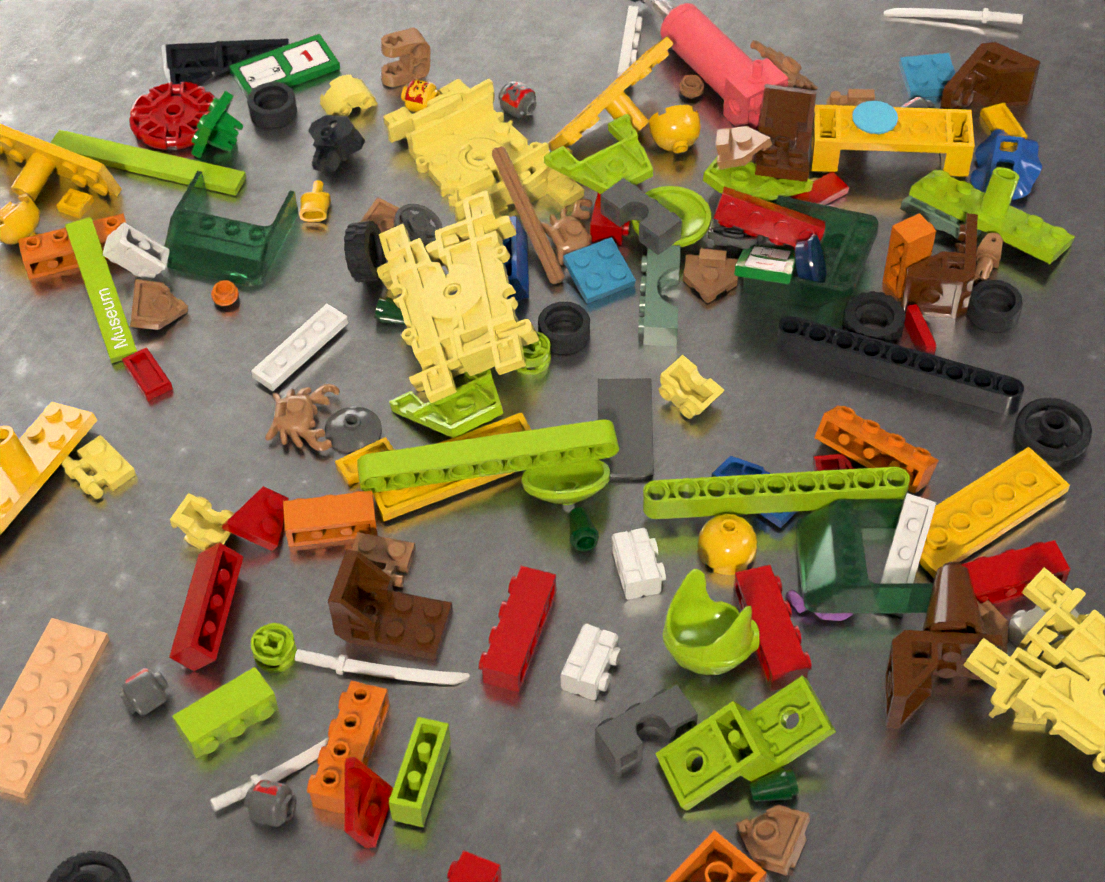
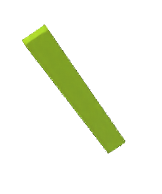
M60 129L50 142L56 146L103 163L108 167L234 196L238 194L246 180V173L244 171Z

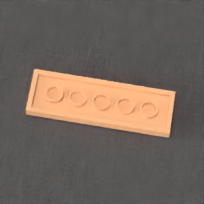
M51 618L0 711V792L27 799L110 640L107 633Z

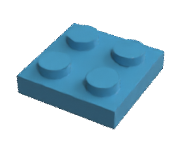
M949 53L900 57L899 67L909 99L943 96L945 85L956 74Z
M612 237L563 256V262L586 304L635 286L636 280Z

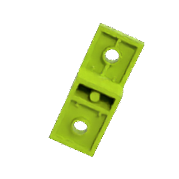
M801 676L750 711L732 701L656 752L655 755L681 808L689 810L739 776L755 782V780L781 769L834 734L836 730L809 681L804 676ZM797 713L799 716L798 724L792 729H787L786 721L791 714ZM702 756V768L693 773L691 769L693 760Z

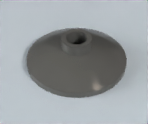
M353 406L335 412L326 422L324 431L326 440H331L333 449L351 454L378 441L382 433L380 419L374 412L367 408Z

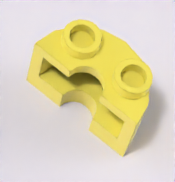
M351 75L340 76L329 83L331 87L326 91L325 95L321 94L320 96L322 108L327 115L349 116L355 107H360L361 110L378 104L361 79L353 78Z
M681 355L660 374L661 386L658 388L660 395L665 400L671 401L689 419L695 415H700L725 391L711 378H703L699 374L697 366L684 355Z
M188 493L170 518L173 529L179 527L186 534L183 538L186 542L205 551L219 542L223 545L226 543L232 533L221 528L234 513L229 510L217 512L211 509L212 504L207 499Z

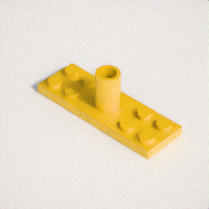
M665 37L649 48L547 143L549 149L554 151L562 146L567 148L569 145H573L583 136L582 133L586 129H590L600 120L597 115L604 109L614 120L628 114L633 129L638 133L649 120L627 96L624 90L630 84L633 86L639 80L645 78L652 71L651 68L662 62L669 55L667 50L673 45L672 41Z
M0 124V155L5 153L19 163L27 162L11 187L17 195L20 196L26 193L34 202L52 172L71 179L73 183L80 187L89 186L103 196L109 194L118 197L122 188L103 163Z
M51 402L20 438L17 437L10 426H0V535L98 421L93 412Z

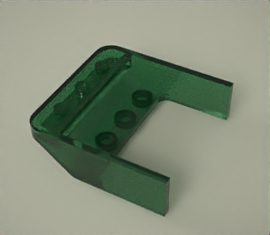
M197 170L170 217L164 245L170 250L166 266L173 270L222 281L227 280L244 286L259 285L265 279L299 214L295 191H289L273 223L269 226H260L197 212L207 195L203 173Z
M778 196L777 205L825 221V236L821 243L826 265L825 283L792 276L790 284L744 277V292L808 307H819L850 296L856 287L877 237L879 224L877 218L870 214Z
M838 499L808 514L797 522L796 544L802 600L806 609L814 613H927L933 589L932 583H874L869 580L861 529L896 528L904 499Z

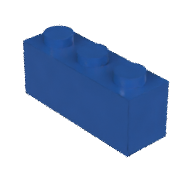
M512 216L509 219L516 230V235L503 240V245L510 254V259L503 264L506 267L509 284L516 291L515 294H511L507 299L514 297L517 301L529 298L528 235L517 216Z

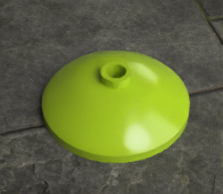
M662 186L645 192L646 195L656 199L660 205L675 213L682 220L681 239L673 245L680 247L691 245L700 240L709 230L711 210L705 199L698 193L679 186ZM631 220L635 232L639 235V222L641 221Z
M600 460L526 470L522 475V486L527 493L537 499L554 504L572 505L601 491L610 480V469L607 464Z

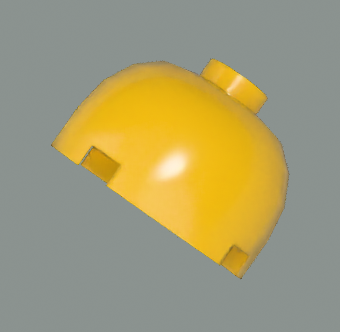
M670 106L665 108L666 113L660 116L658 112L653 114L649 119L648 125L653 140L660 148L673 151L674 153H683L699 138L701 130L700 117L697 109L694 111L692 106Z
M26 193L17 197L20 200L17 204H13L10 201L0 209V242L17 244L19 243L18 239L37 235L35 229L40 223L39 209Z
M735 514L718 515L706 522L701 529L697 553L700 561L704 565L706 563L712 567L713 572L722 575H734L735 572L746 570L747 566L756 559L757 536L753 527L744 518Z

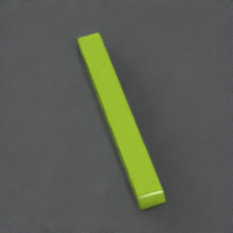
M605 419L370 453L361 456L357 460V469L361 490L376 493L606 459L619 452V444L613 422Z
M900 467L653 480L648 482L643 489V511L651 519L718 516L722 514L742 515L897 506L904 502L908 492L910 476L905 469Z

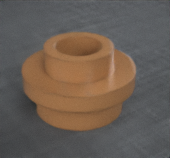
M686 75L679 84V91L682 95L689 98L698 97L704 91V84L699 76Z

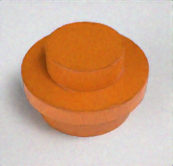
M223 280L214 285L211 297L215 304L228 306L237 301L239 292L232 282Z

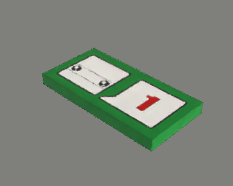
M319 33L230 65L229 67L231 74L248 99L250 92L260 84L279 82L293 87L339 70L340 62Z
M758 244L751 245L749 249H743L735 265L734 275L790 284L796 268L795 250Z

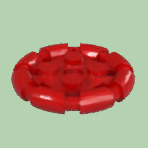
M190 82L160 84L149 89V93L146 95L142 94L134 102L130 110V128L137 139H143L144 144L156 149L168 150V147H177V149L191 147L195 145L191 141L198 128L194 130L193 127H197L204 114L208 115L210 112L208 109L215 96L210 91L206 92L204 87Z

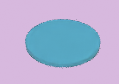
M866 101L859 104L854 109L852 116L854 124L860 130L871 134L887 133L898 122L896 110L889 104L881 101Z

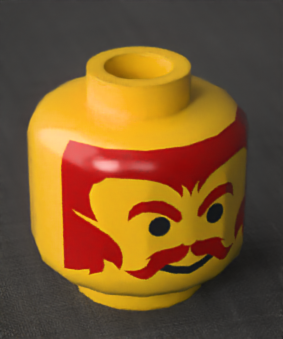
M414 79L408 86H404L401 99L405 101V107L410 112L416 113L427 108V102L439 96L440 91L437 90L436 85L432 82Z

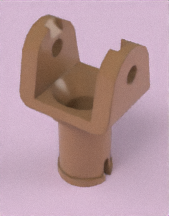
M997 233L987 234L977 248V265L973 282L976 285L980 278L982 279L981 282L989 279L993 267L999 268L1003 239Z

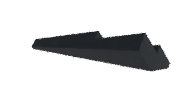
M289 38L165 44L162 46V55L167 83H200L230 71V65L289 45Z

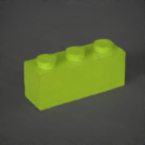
M253 667L172 715L178 733L197 759L203 754L213 752L221 743L231 737L241 735L246 728L259 720H266L279 708L275 693L257 668Z
M417 717L389 800L393 821L424 827L451 744L449 723Z

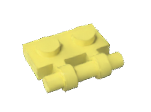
M101 435L77 450L80 458L79 461L67 456L61 463L65 468V473L71 479H76L80 483V488L86 494H91L95 499L102 497L104 491L101 487L107 485L114 491L136 476L134 468ZM91 469L96 475L88 476L86 472Z

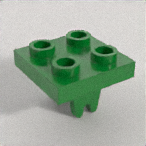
M224 91L220 99L216 97L213 99L208 109L210 112L208 115L204 114L197 125L198 130L192 138L191 142L195 144L191 152L192 155L200 159L209 144L228 152L232 151V145L237 143L235 138L239 134L237 130L241 131L243 128V124L228 113L234 95Z

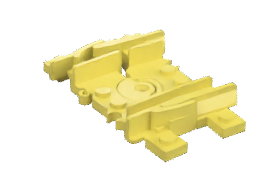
M458 78L440 88V95L429 100L427 108L411 114L404 106L383 116L384 124L388 127V140L393 143L406 137L409 152L416 160V170L420 173L429 170V176L441 189V197L448 194L452 195L448 197L449 206L455 207L456 222L466 220L462 199L488 190L492 199L495 218L509 215L507 205L513 204V201L492 158V150L500 146L505 147L531 203L548 194L559 205L566 208L584 197V189L576 181L544 164V155L550 153L549 145L546 142L542 144L532 142L528 145V139L513 127L512 120L505 123L504 113L496 112L493 109L495 95L493 81L490 79L469 88ZM567 148V150L573 155V151L570 148Z
M488 190L462 199L466 220L435 230L436 240L426 246L420 238L410 241L404 224L379 234L388 263L379 266L377 273L388 290H391L394 296L402 294L393 300L396 306L401 308L404 322L408 327L402 332V338L407 345L412 346L414 355L423 369L422 372L409 377L418 392L425 390L430 403L456 393L457 390L453 377L464 372L473 376L495 366L498 374L502 375L525 367L526 362L522 347L539 341V336L530 320H518L515 314V309L518 306L514 297L507 299L508 296L515 294L516 291L509 284L506 267L503 264L510 259V254L503 245V240L515 236L516 230L508 216L495 218L492 199ZM442 266H445V267H446V269L448 270L449 274H447V275L445 274V272H444ZM458 290L456 294L450 295L452 292Z
M1043 568L1025 587L1022 593L1045 611L1046 614L1026 634L1012 656H1008L983 638L963 666L996 689L990 698L994 708L988 714L989 716L994 718V716L1005 713L1009 708H1012L1018 713L1016 715L1018 720L1021 719L1026 711L1032 715L1034 723H1037L1041 717H1047L1053 724L1052 729L1049 731L1050 735L1059 734L1086 755L1095 754L1096 757L1092 762L1094 769L1098 772H1105V696L1103 694V690H1105V617L1095 609L1088 615L1080 614L1077 618L1074 617L1071 612L1084 598L1086 593L1079 588H1075L1072 591L1046 568ZM1053 631H1058L1065 637L1052 646L1050 645L1058 637V634ZM1042 651H1044V653L1042 654V656H1041L1039 659H1037V657L1040 655V653H1041ZM1063 662L1070 669L1064 667L1056 670L1055 668Z

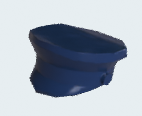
M812 235L807 241L796 243V268L800 285L807 286L812 284L816 287H821L826 279V265L817 235Z

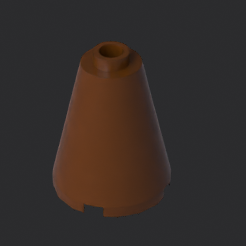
M948 562L937 570L922 631L986 634L969 571L962 564Z

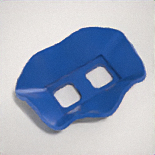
M1001 129L993 131L976 149L975 155L978 167L971 173V182L974 188L985 193L997 163L1011 162L1014 164L1013 171L1020 177L1012 200L1026 197L1031 192L1032 186L1042 170V164L1038 158L1039 145L1037 141L1025 139L1024 137L1010 136ZM1003 141L1018 143L1015 152L1001 151L1000 145Z

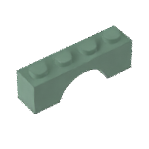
M671 245L659 255L648 248L647 256L642 255L641 272L647 273L646 276H641L640 292H646L645 296H640L639 313H645V316L639 317L638 334H644L643 345L677 346L678 307L664 301L660 293L670 286L679 284L680 246Z

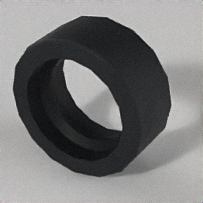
M279 82L260 84L248 95L247 103L250 117L260 127H283L296 116L295 94L286 84ZM269 101L285 102V105L274 110L259 108L262 104Z
M1001 280L980 282L971 292L967 309L968 316L972 323L980 329L989 332L1009 330L1016 325L1023 306L1022 295L1013 285ZM985 299H997L1006 303L1011 310L1004 313H993L984 309L979 302Z
M564 301L556 302L544 308L538 317V332L543 333L549 339L551 352L557 354L578 352L586 346L590 339V317L587 311L578 304ZM566 320L578 324L580 329L573 334L558 335L552 333L548 327L554 322Z

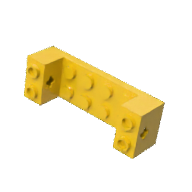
M815 104L811 134V171L838 172L840 150L941 153V168L943 171L949 173L950 176H969L975 147L972 110L893 107L898 114L897 125L887 133L871 134L860 130L854 124L852 116L857 106Z

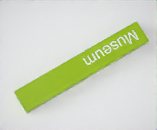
M89 217L65 224L111 364L122 361L123 358L137 352L105 256H103V250L92 218Z

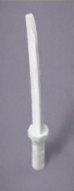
M894 8L884 11L883 14L885 17H935L982 20V23L986 24L987 21L1022 24L1023 14L989 11V8H984L983 11Z
M297 649L295 654V661L316 666L320 665L325 668L329 667L336 670V674L343 675L344 672L398 680L455 685L470 679L469 673L382 665L347 659V655L343 654L338 658Z
M330 737L260 776L257 774L250 776V781L244 785H240L235 789L210 799L213 810H220L239 801L241 798H245L248 790L254 788L261 780L278 782L317 760L321 747L327 746Z

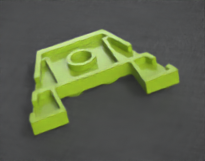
M628 114L608 123V131L619 142L581 161H578L564 146L544 155V164L600 194L623 178L632 185H638L653 177L652 165L643 146L639 143L638 134L633 129Z
M717 157L705 170L702 180L720 194H722L725 186L765 201L809 192L812 190L814 183L809 178L807 182L788 179L777 180L774 177L755 175V164L751 161L744 166L719 169Z
M490 369L473 376L464 372L471 382L456 388V393L433 403L428 402L424 404L412 391L389 401L391 410L394 413L452 438L463 435L469 430L504 414Z

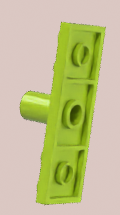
M998 167L993 170L985 193L973 188L968 182L959 181L951 177L949 173L936 169L912 185L909 193L910 196L963 222L966 220L967 213L978 214L977 229L987 234L997 233L1004 242L1048 264H1051L1072 245L1075 236L1067 233L1064 228L1052 226L1044 222L1041 217L1029 215L1010 205L1020 177L1016 172L1008 168Z

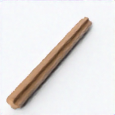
M505 147L494 148L492 150V158L550 283L553 285L564 281L565 275Z

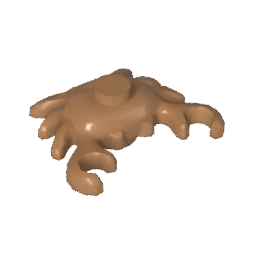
M753 40L751 42V49L757 50L762 58H768L788 77V87L805 90H816L818 88L806 76L800 74L799 71L802 67L792 57L785 56L782 52H777L771 47L767 48L759 41Z
M589 199L576 201L570 216H566L568 209L563 208L560 213V220H557L554 214H550L551 226L540 222L544 232L549 238H552L556 246L557 260L561 267L564 263V255L591 245L592 237L588 234L585 224L580 221L590 218V212L581 209L582 206L592 207V201Z
M324 384L310 394L311 388L305 387L300 389L296 395L295 390L290 389L284 399H281L278 393H273V399L276 404L274 419L265 439L267 441L271 440L280 431V439L283 445L287 444L288 435H290L297 447L303 446V442L299 438L303 437L317 451L331 448V440L317 441L320 437L325 436L323 429L311 430L316 425L313 418L318 412L314 404L329 405V398L324 396V394L332 392L335 395H339V388L332 384Z

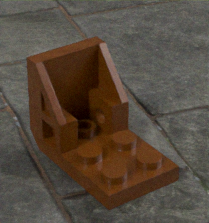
M997 42L981 43L945 85L940 109H963L965 106L968 107L972 101L986 107L1005 103L1006 106L1028 105L1032 100L1041 61Z
M769 84L764 85L757 131L770 137L772 145L765 151L759 150L755 153V175L803 182L808 181V149L812 134L816 91Z
M967 213L965 224L959 225L958 240H961V243L956 242L954 252L941 251L907 268L901 300V307L904 308L905 313L907 306L915 304L919 307L922 315L956 319L967 312L975 278L978 214Z
M348 549L345 551L328 598L334 634L347 643L437 660L453 610L452 602L393 591L390 576L360 552Z
M904 630L892 640L885 669L886 728L899 729L928 700L932 691L931 675L942 678L970 677L974 680H982L963 665L983 638L1001 650L1002 635Z

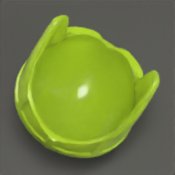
M693 569L687 574L669 605L662 634L665 647L681 667L701 675L726 673L747 659L752 652L756 651L759 648L760 640L758 626L751 619V606L745 607L739 613L738 609L733 605L722 601L715 602L707 593L704 573L699 569Z

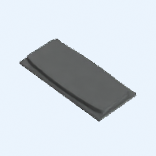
M651 378L598 379V420L606 419L613 422L619 444V452L616 455L599 460L608 465L610 477L654 476Z

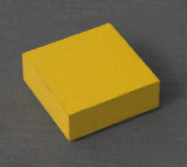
M70 188L56 206L58 212L81 219L94 203L93 195Z

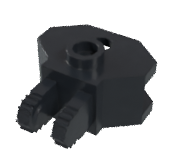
M325 115L311 123L308 132L315 140L313 146L316 148L314 158L311 161L313 170L321 171L325 166L326 171L334 172L337 166H339L340 161H346L348 156L362 149L365 139L347 116ZM336 122V126L332 128L331 125Z

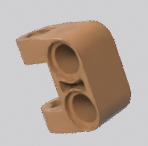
M417 28L393 32L381 38L382 54L388 58L399 57L398 61L385 64L382 67L381 81L384 85L397 87L410 83L414 79L421 80L428 75L430 71L431 49Z

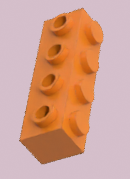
M124 213L93 221L103 251L108 235L122 223H126ZM66 228L18 239L29 280L79 268Z
M838 405L825 412L814 437L867 468L900 467L905 469L910 476L908 491L914 494L928 485L939 461L932 457L928 450L910 445L905 442L904 437L881 429L877 422L857 416L853 409L846 406Z
M351 681L347 692L343 691L341 693L338 703L339 714L337 719L333 718L330 722L328 737L330 738L327 746H322L320 749L318 770L316 775L312 774L307 785V793L310 794L313 807L345 815L346 758L356 757L368 767L390 706L386 688Z

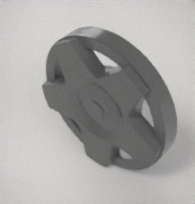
M420 204L403 205L394 216V227L404 224L410 241L420 238L425 246L436 240L435 230L443 228L439 217L431 209ZM411 211H418L419 213L413 214ZM430 219L434 222L436 227L430 224Z
M713 227L708 230V239L714 240V244L720 246L733 245L742 249H749L751 245L758 243V236H750L744 233L742 229Z

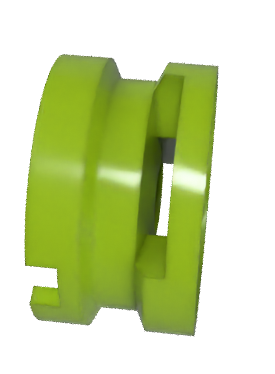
M538 331L536 332L539 336V341L522 347L526 366L524 369H516L520 373L536 375L545 371L550 365V341L547 336ZM528 367H530V368H531V367H534V368H535V370H527V369H528Z
M279 623L266 624L257 629L251 638L253 657L256 665L261 670L267 673H280L289 669L294 664L297 648L293 633L287 626ZM279 665L278 668H270V666Z

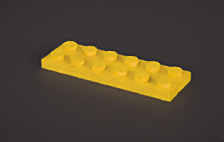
M521 412L440 443L531 430ZM514 472L373 493V499L383 521H387Z
M1027 447L935 506L919 564L935 579L937 570L945 563H959L1067 493L1070 484L1039 455Z

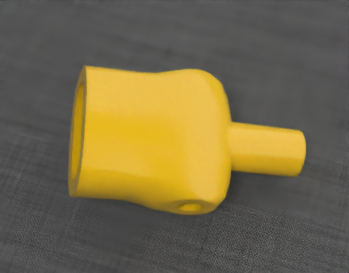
M314 181L312 192L301 195V208L299 212L301 220L320 222L326 219L327 211L331 204V196L329 193L323 192L324 184L322 181Z

